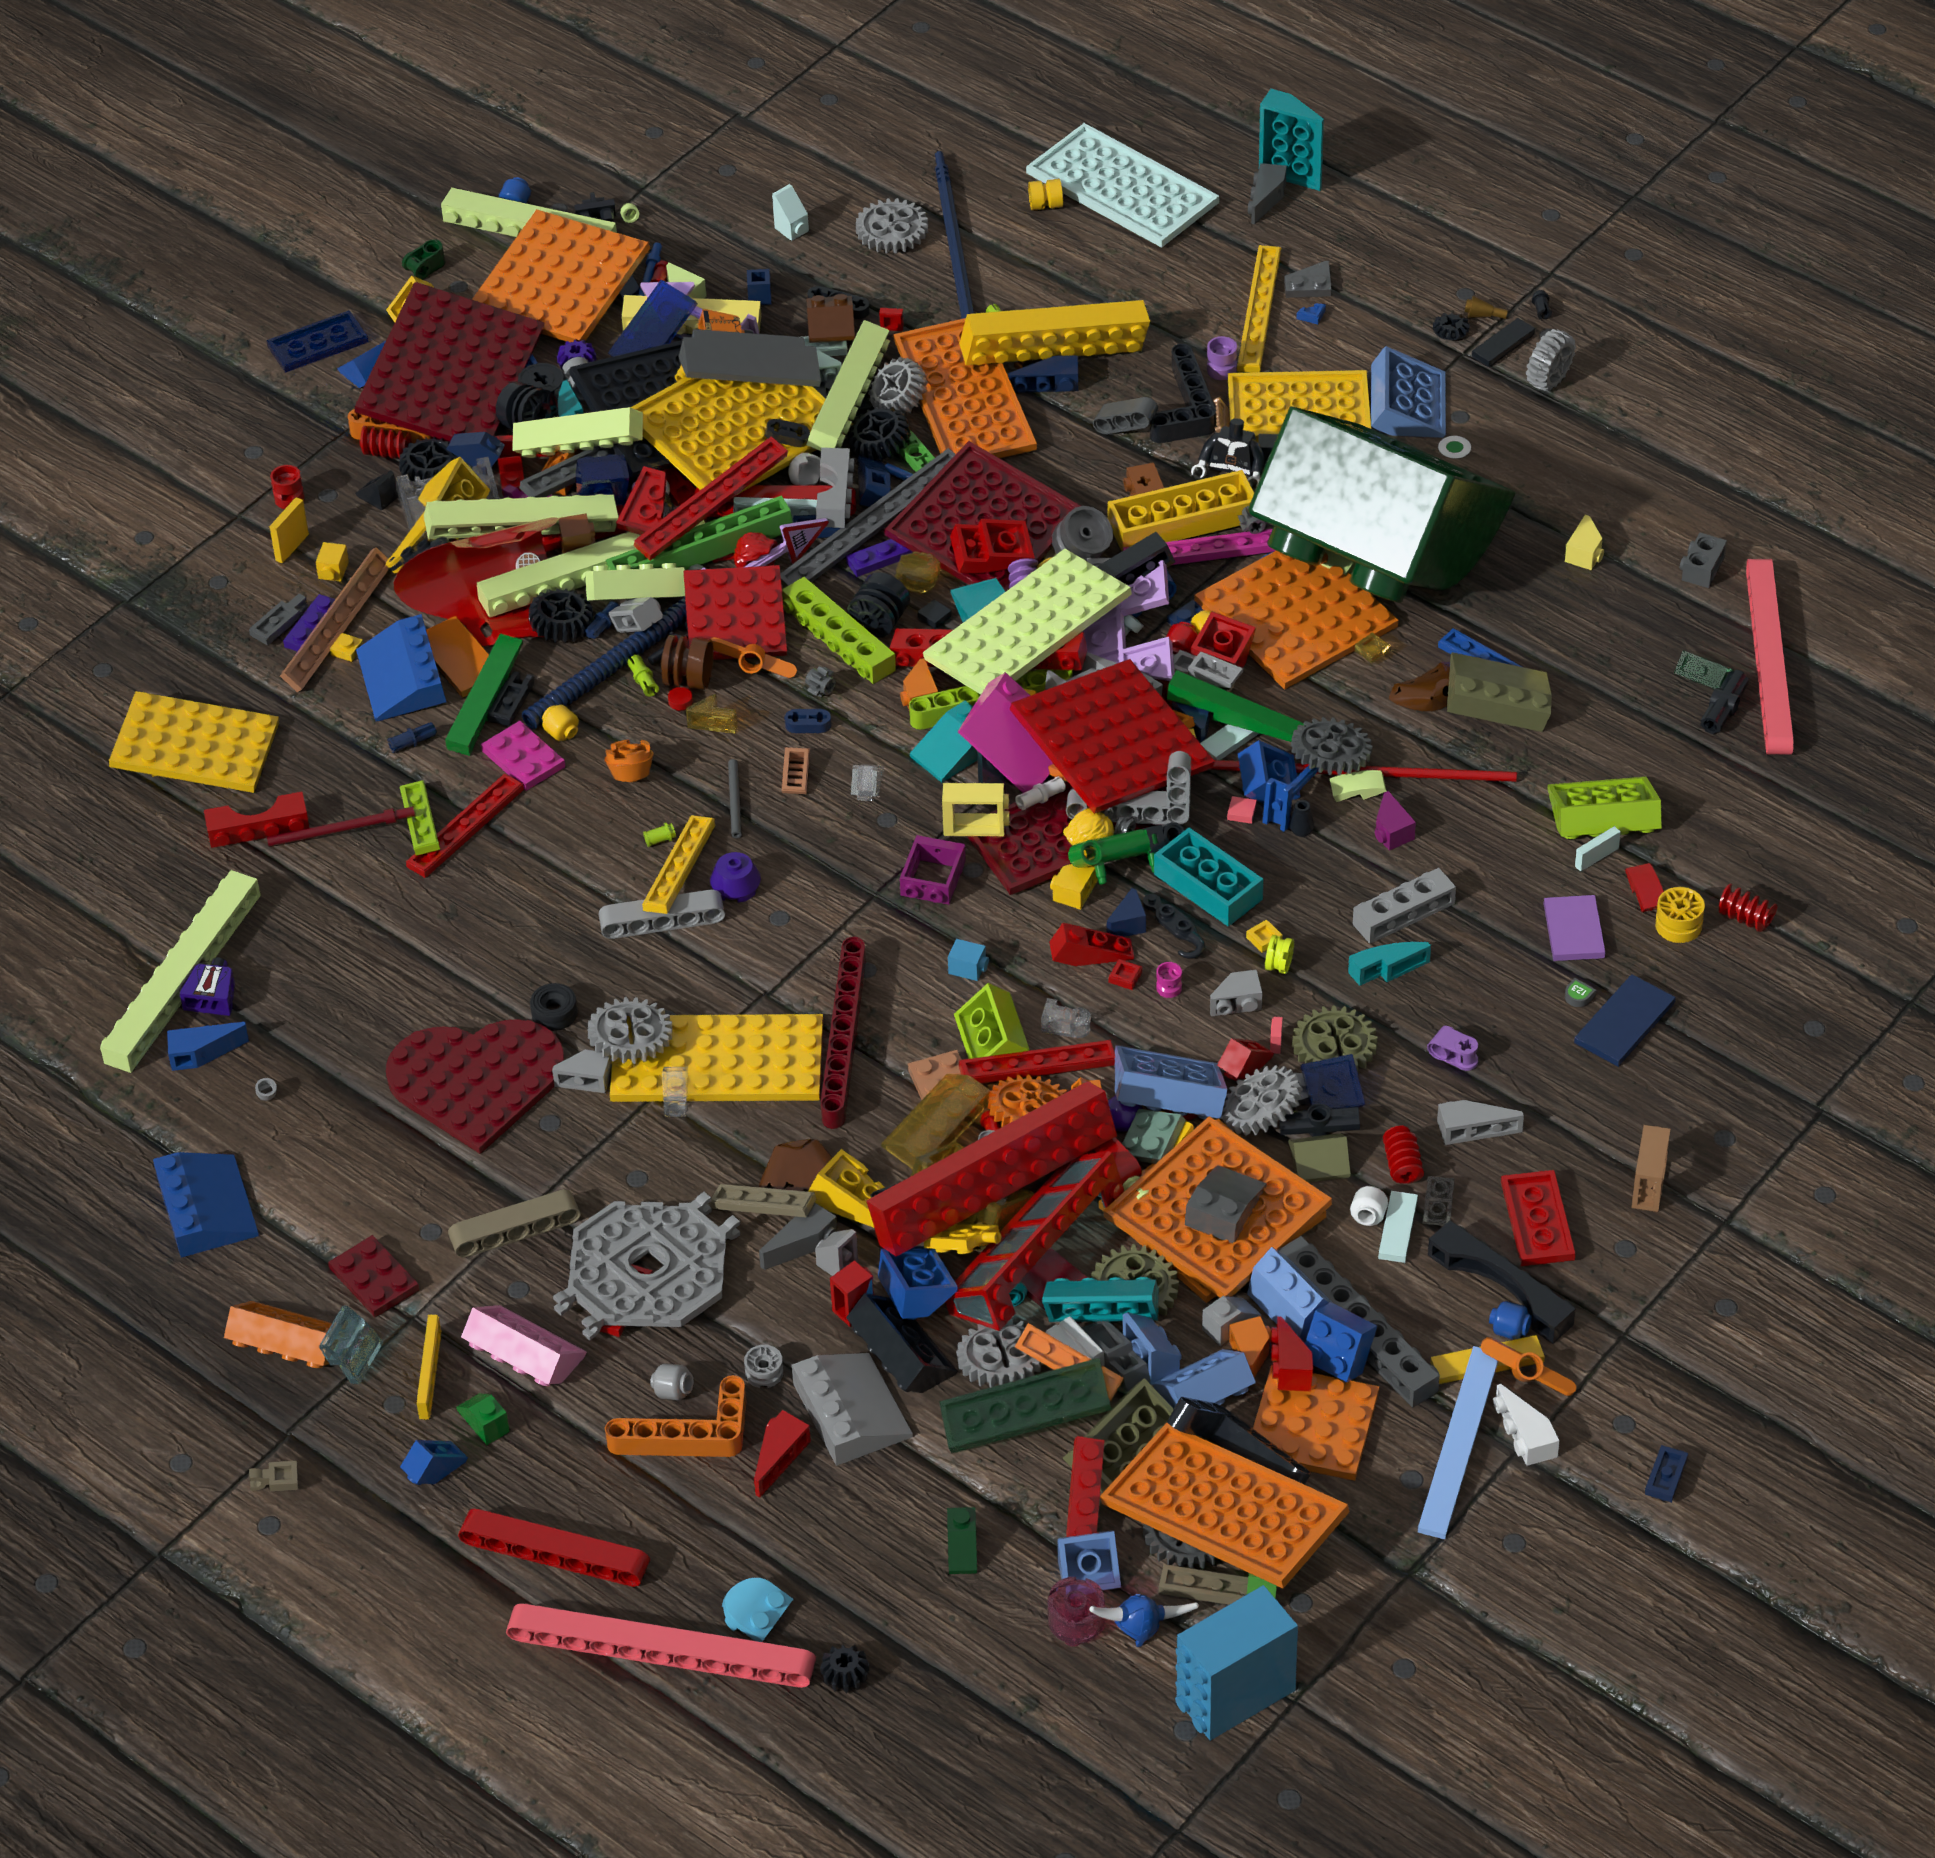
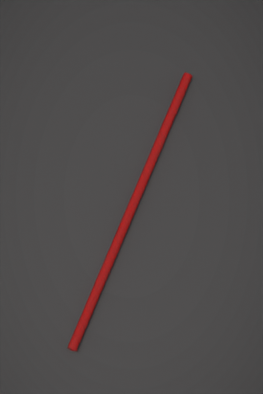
M1214 760L1213 768L1208 769L1240 771L1239 761ZM1295 763L1296 773H1301L1309 764ZM1360 766L1359 771L1381 770L1383 777L1516 782L1517 772L1380 766ZM1323 770L1321 773L1317 772L1316 774H1328V771ZM1333 771L1331 775L1339 774L1336 771Z

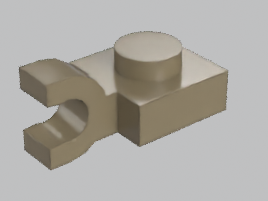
M297 1461L269 1462V1469H249L250 1491L261 1490L266 1485H269L270 1492L298 1490Z

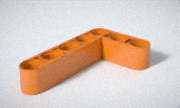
M734 1375L727 1376L721 1381L717 1420L612 1419L605 1426L607 1448L616 1455L735 1456L740 1453L743 1445L746 1412L744 1381L742 1378Z

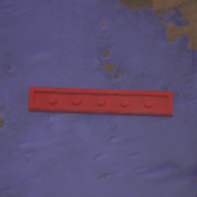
M504 773L437 833L440 850L417 856L415 854L406 861L407 868L424 878L428 877L524 790L523 783Z
M1111 1040L964 1059L959 1060V1069L964 1085L1007 1080V1077L1016 1079L1017 1075L1025 1078L1027 1075L1032 1077L1115 1065V1051Z

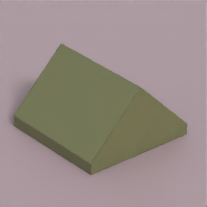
M1338 1133L1289 1139L1288 1143L1295 1174L1305 1181L1316 1182L1350 1177L1347 1137Z

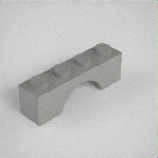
M821 448L820 481L833 486L831 489L817 494L816 519L826 518L829 521L826 527L845 528V518H850L851 505L847 503H851L852 489L848 488L853 486V474L849 472L854 473V458H850V449Z

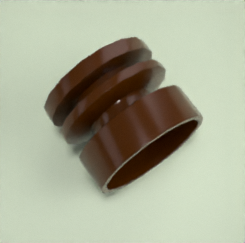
M669 635L666 639L661 659L663 684L671 686L674 683L676 687H681L685 677H687L689 688L707 689L713 668L714 648L712 640L695 637L689 648L686 636H681L678 639L677 635Z

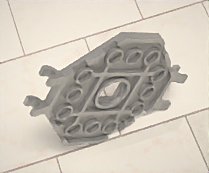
M705 1192L697 1196L691 1203H679V1206H663V1202H641V1205H625V1201H614L574 1228L568 1288L553 1296V1299L558 1303L554 1306V1310L562 1316L571 1308L574 1301L586 1309L591 1316L582 1320V1325L586 1327L582 1333L588 1340L593 1339L604 1325L682 1327L722 1299L726 1239L733 1240L740 1236V1231L736 1229L740 1225V1221L732 1215L718 1227L705 1216L712 1212V1208L707 1205L711 1202V1197ZM647 1253H650L664 1266L653 1274H641L631 1264Z

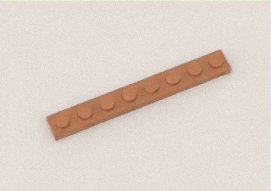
M377 547L370 551L281 673L280 677L296 692L304 688L330 652L331 646L340 634L345 631L389 570L386 566L388 558Z

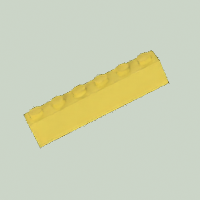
M624 295L622 309L623 331L692 334L693 329H698L699 318L680 309L674 313L667 324H663L646 296ZM685 299V301L701 309L736 315L740 318V324L750 314L756 317L760 333V301Z

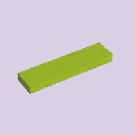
M424 780L400 786L404 808L414 806L416 816L407 818L415 855L440 850Z

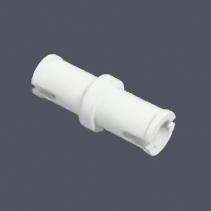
M1059 776L1044 784L1038 783L1033 786V789L1016 796L1017 806L1023 811L1037 803L1047 802L1049 797L1065 791V783Z

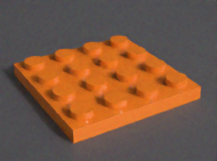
M1271 1365L1253 1429L1310 1472L1355 1481L1377 1403L1379 1386L1355 1381L1345 1382L1339 1378L1313 1373L1311 1392L1278 1390L1277 1379H1272Z

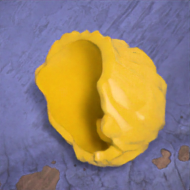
M1086 808L1074 816L1063 833L1067 840H1069V843L1073 845L1087 840L1111 836L1114 834V827L1112 821L1104 813L1098 812L1094 814L1090 808Z

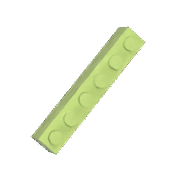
M630 407L513 423V451L521 453L524 458H535L536 454L555 455L557 451L573 453L575 449L579 448L581 450H593L594 446L611 448L613 444L617 443L620 445H632L633 441H640L643 437V412Z

